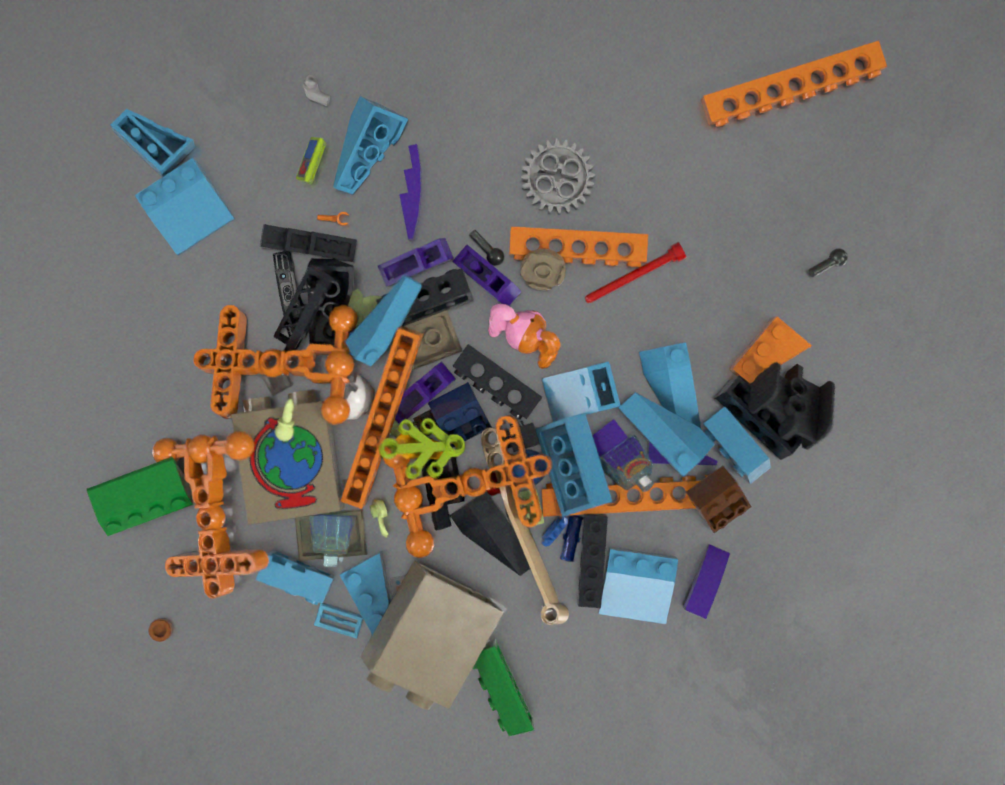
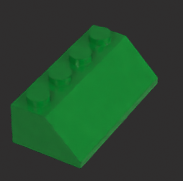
M173 457L87 488V494L97 521L107 536L193 505L190 484L186 482L183 472Z
M493 639L484 646L473 666V670L478 669L481 675L478 678L483 691L487 689L490 695L488 702L492 711L497 710L500 716L497 721L502 732L507 731L508 736L531 732L534 730L533 718L496 639Z

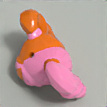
M506 304L492 306L488 328L489 335L497 337L505 330L508 344L513 349L526 354L539 350V368L549 367L555 360L561 345L555 333L546 331V321L542 315L534 310L515 313L513 308Z

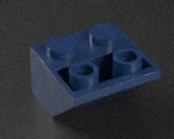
M469 382L428 402L440 429L447 435L461 436L464 442L482 433L485 429L492 428Z

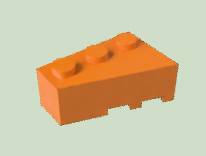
M778 316L772 317L729 370L750 384L772 363L778 362L782 365L812 345Z

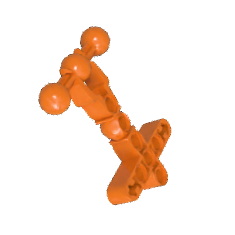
M234 305L223 307L219 317L216 349H200L193 358L195 366L205 373L214 374L211 395V409L214 413L225 419H231L232 414H237L241 375L261 374L268 377H277L281 374L289 375L291 373L295 376L307 377L315 384L331 383L330 397L323 402L321 407L322 416L325 421L334 425L343 423L348 419L351 411L348 401L344 398L345 384L350 382L347 377L353 371L354 360L351 354H349L351 351L345 341L358 323L357 313L353 308L341 305L335 307L330 313L329 323L332 330L335 331L334 347L332 345L310 344L306 350L286 352L272 348L264 352L257 350L255 353L252 350H244L246 315ZM231 336H235L234 341L228 344V339ZM318 355H328L325 361L328 374L313 372ZM210 357L209 364L204 366L205 359ZM232 358V363L229 366H225L227 359ZM254 358L253 365L247 367L248 361ZM276 358V364L269 368L270 361ZM295 359H299L298 365L291 368L292 362ZM230 380V385L223 389L225 381Z
M505 415L499 418L496 423V431L505 463L495 465L489 470L487 468L482 470L476 467L465 470L463 474L457 477L437 479V477L433 478L428 475L410 480L405 473L410 459H406L399 454L392 459L383 458L385 464L394 469L397 481L393 485L397 489L394 495V503L397 509L403 512L401 518L407 519L410 534L405 542L406 549L412 556L424 558L430 555L434 548V539L428 531L423 530L420 515L439 510L445 501L454 499L459 495L477 497L492 487L498 488L511 484L521 523L524 526L533 527L541 520L542 511L533 478L548 474L553 466L552 460L545 454L527 457L519 423L514 416ZM505 420L513 424V427L510 428V434H516V437L506 441L504 437L509 436L507 429H502ZM510 442L518 444L519 452L513 455L508 452L507 446ZM384 448L387 453H391L389 448ZM544 459L548 465L547 469L539 471L535 466L536 460ZM515 465H522L524 467V476L518 477L514 474L513 468ZM497 470L502 473L503 479L501 482H494L492 480V471ZM471 476L479 478L480 486L478 488L470 486L469 478ZM449 482L457 484L458 491L456 494H452L447 490ZM430 483L433 487L432 494L436 497L435 504L421 507L423 498L416 485ZM522 487L528 488L531 492L530 498H521L519 489ZM532 501L534 504L529 506L531 513H536L537 515L533 521L525 517L528 513V507H522L523 504H528Z
M242 431L233 432L226 440L219 441L216 436L211 437L200 434L192 439L187 438L185 444H178L174 439L162 438L154 444L152 449V456L156 462L173 457L177 463L179 458L185 457V480L190 483L192 497L196 504L195 508H200L196 515L197 524L202 529L198 531V534H200L198 538L199 552L169 557L165 562L166 572L171 577L202 576L204 592L212 599L230 594L234 590V575L250 574L264 570L269 564L268 555L263 550L230 551L229 536L226 532L227 527H222L225 523L226 515L219 505L224 504V501H222L223 478L227 475L223 454H227L231 459L242 461L250 457L254 451L252 437ZM201 463H207L208 474H203Z

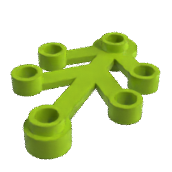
M430 418L424 419L420 424L422 432L415 428L410 420H403L398 426V430L402 435L409 434L419 443L398 444L394 439L389 438L385 439L379 446V453L385 459H392L397 454L421 453L417 460L406 468V476L410 479H416L421 474L422 467L434 452L443 451L437 462H433L427 469L429 476L436 478L443 472L444 465L451 457H458L465 450V442L461 436L447 435ZM425 423L429 424L431 429H427ZM403 424L407 425L409 430H405ZM432 433L441 442H433L424 434ZM450 444H454L455 447H456V450H454L453 448H451ZM384 448H389L391 453H387ZM432 467H436L438 469V473H435L432 470ZM410 468L415 469L416 474H412Z

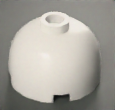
M354 373V377L350 376L348 378L350 382L345 384L344 398L348 401L351 411L346 420L361 418L365 413L368 415L373 404L374 391L372 386L357 373Z

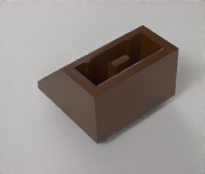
M724 465L686 491L691 502L713 533L724 528L732 520L743 515L751 508L739 484Z

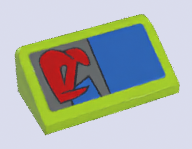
M318 137L310 138L296 175L297 180L310 185L313 183L327 144L324 139Z

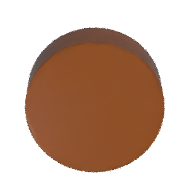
M158 618L149 626L150 637L158 642L167 640L173 632L171 622L165 618Z

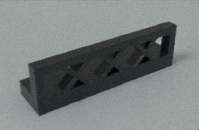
M311 264L308 266L273 336L286 344L283 350L286 352L298 350L334 281V278ZM311 274L321 279L317 286L312 287L309 279ZM308 292L310 299L307 304H303L300 295L301 293ZM300 310L301 317L299 321H294L292 311ZM291 327L293 333L290 338L281 333L283 328Z

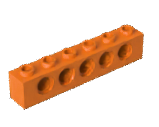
M511 227L509 256H514V260L522 261L525 255L531 252L526 247L527 241L536 239L539 242L538 249H550L549 243L553 240H558L562 244V249L557 253L564 259L565 263H573V259L582 260V264L590 265L596 264V261H605V265L618 266V262H628L627 266L641 267V263L647 262L648 234ZM579 241L584 244L585 249L582 253H575L572 250L574 242ZM597 243H604L607 246L605 254L600 255L596 253L595 245ZM620 244L628 245L630 248L629 255H620L617 250Z

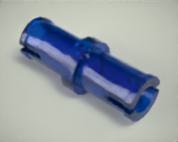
M569 515L567 530L562 537L564 543L560 556L561 560L574 562L577 543L581 540L579 534L583 520L582 516Z

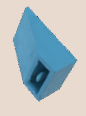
M609 362L542 379L553 422L583 413L587 415L621 406Z

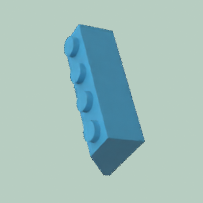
M585 413L566 417L535 429L542 453L548 455L552 460L553 466L549 471V475L562 517L613 502Z

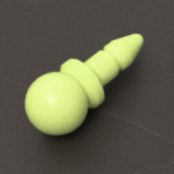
M288 399L285 404L283 416L278 419L279 425L275 429V435L281 441L290 440L294 434L292 427L294 426V421L292 420V411L294 409L292 399Z

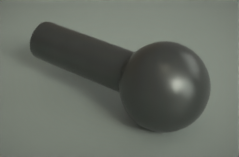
M476 230L469 234L471 239L487 254V261L491 265L498 266L504 261V253L501 249L493 248Z
M840 248L834 249L828 259L809 269V274L815 277L832 266H843L848 260L846 251Z

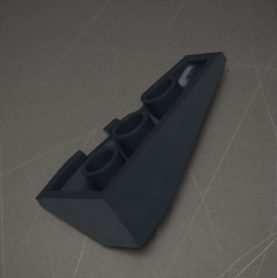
M311 258L307 268L311 264L334 278V281L309 327V345L320 344L332 345L334 347L335 331L330 326L329 316L335 307L349 305L354 290V266L336 259ZM313 274L309 277L312 287L317 286L321 280Z
M487 491L480 496L474 497L449 515L463 535L519 576L531 569L512 524Z

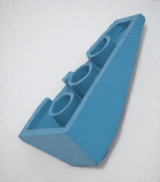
M360 96L350 117L333 187L353 194L369 176L370 169L377 160L381 161L385 155L383 153L387 148L399 140L408 118L377 102Z
M404 274L345 342L356 360L372 366L393 344L397 329L402 326L422 287L421 283Z
M686 342L639 352L643 374L662 407L701 429Z
M636 392L619 407L624 415L683 477L715 445L698 426Z

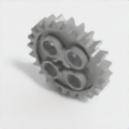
M556 139L555 145H551L549 140H547L546 148L538 144V153L531 150L530 153L533 159L525 158L529 166H522V170L527 172V174L521 176V179L528 181V183L522 187L523 189H530L526 194L527 197H535L532 201L533 205L537 202L541 203L540 210L548 206L549 213L552 212L553 208H556L557 213L560 214L561 208L564 207L568 213L570 212V205H573L576 209L578 208V200L585 203L586 200L583 194H591L587 187L594 186V183L589 181L590 178L595 177L594 173L589 172L594 165L586 163L590 156H581L584 152L583 148L578 152L575 150L576 143L568 147V140H565L563 145H560L558 139ZM551 157L556 161V165L553 168H546L543 164L544 159ZM568 163H575L578 166V171L570 174L566 171L565 166ZM541 170L553 175L560 171L562 177L575 178L578 182L575 183L563 178L556 182L554 176L540 175L538 171ZM540 180H548L551 187L546 191L540 190L538 187ZM563 185H570L573 193L569 196H564L560 192V188Z

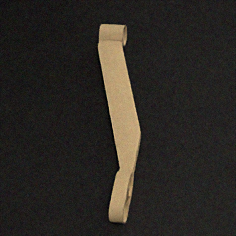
M487 428L481 435L486 462L490 468L495 466L494 456L498 453L502 456L501 464L505 463L498 435L494 444L491 445L488 441V436L491 432L497 435L496 428ZM494 470L497 481L501 482L503 479L502 473ZM511 484L499 487L506 511L545 602V606L541 610L542 621L548 625L563 624L568 619L569 611L565 605L559 604L557 594L530 529L524 526L519 519ZM554 609H555L556 612H557V617H556V619H554V617H553V610H554Z

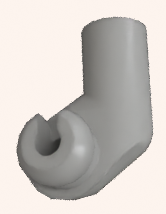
M306 76L303 81L306 97L327 106L331 96L320 92L315 76Z

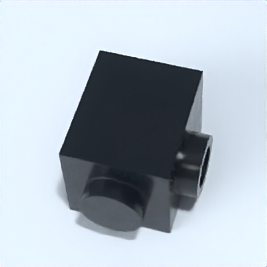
M519 421L525 449L540 445L533 422L524 424L523 421ZM508 429L507 431L509 436L504 438L506 441L510 438L516 437V434L511 435L510 429ZM510 442L508 444V449L512 448L513 452L519 451L517 443Z

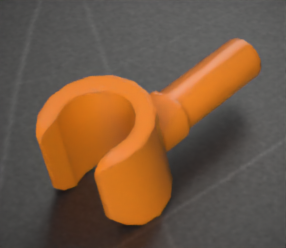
M340 212L338 215H318L317 220L337 222L340 226H346L348 223H341L339 217L341 215L349 216L347 212Z

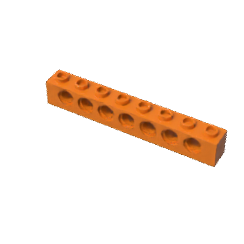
M878 40L704 95L701 102L709 126L715 124L716 127L728 124L729 119L737 117L738 120L750 117V113L759 110V113H764L772 110V106L779 103L781 107L794 103V99L802 97L803 100L814 97L817 91L824 90L827 93L838 89L837 85L846 83V86L860 82L859 78L868 76V79L882 75L881 71L887 67ZM855 60L863 62L864 70H859L855 67ZM833 67H839L842 70V77L834 75ZM811 74H818L821 78V83L816 84L812 82ZM789 81H796L799 84V90H792L789 87ZM767 88H775L778 93L777 97H770L767 94ZM745 95H753L756 103L748 104L745 100ZM723 102H732L734 110L726 111L723 107Z
M404 326L397 329L340 502L360 509L367 504L382 459L379 453V446L385 439H389L424 333Z
M696 475L682 476V480L673 481V477H659L660 481L651 482L645 487L639 482L641 478H637V483H628V479L614 480V484H607L609 490L616 492V499L613 502L570 515L694 509L696 507L691 502L686 491L703 479H696ZM546 483V488H541L543 517L562 516L552 483ZM677 486H681L684 489V495L679 499L673 497V490ZM656 487L660 488L662 491L661 497L657 500L651 499L650 491ZM630 489L638 490L639 497L637 500L630 501L627 499V493Z

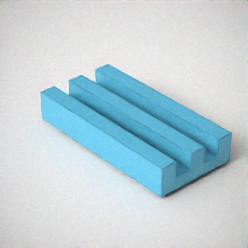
M320 603L314 625L357 639L363 617L360 614ZM323 610H327L339 615H343L358 620V622L355 623L346 619H342L330 614L323 613ZM325 618L353 627L355 631L322 622L320 619Z

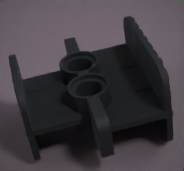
M774 362L764 369L751 384L749 411L757 413L764 407L774 412L777 419L781 422L780 437L787 440L796 433L802 436V448L808 450L818 444L832 430L835 384L832 381H827L819 387L803 379V366L799 364L789 369L784 378L780 376L781 364Z

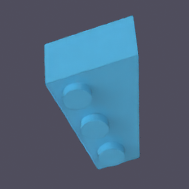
M128 109L110 124L113 132L161 177L170 173L195 148L193 139L160 126L152 120Z
M723 407L704 423L706 429L704 433L712 442H717L720 446L718 450L726 460L730 459L734 464L733 468L741 477L744 476L750 484L771 468L769 457L726 407Z
M274 549L267 553L269 564L267 568L258 572L255 580L282 589L293 596H302L307 602L318 605V603L322 604L325 601L335 578L334 575Z
M382 550L340 574L343 583L372 635L391 603Z

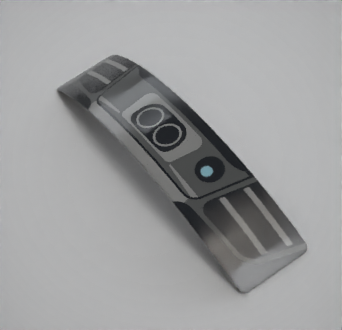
M286 251L273 253L283 316L297 290L291 252ZM300 310L292 311L294 321H299L301 317ZM287 327L288 336L290 338L293 332L291 327Z

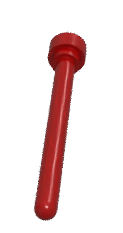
M679 242L671 245L670 249L667 250L668 253L587 294L585 301L592 303L670 261L680 262L687 257Z

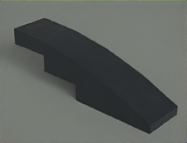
M263 224L260 247L353 262L357 240Z

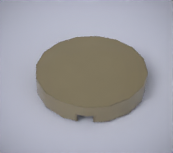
M550 249L533 250L525 255L521 262V277L529 287L536 290H550L553 286L560 285L565 278L566 264L564 259L557 252Z

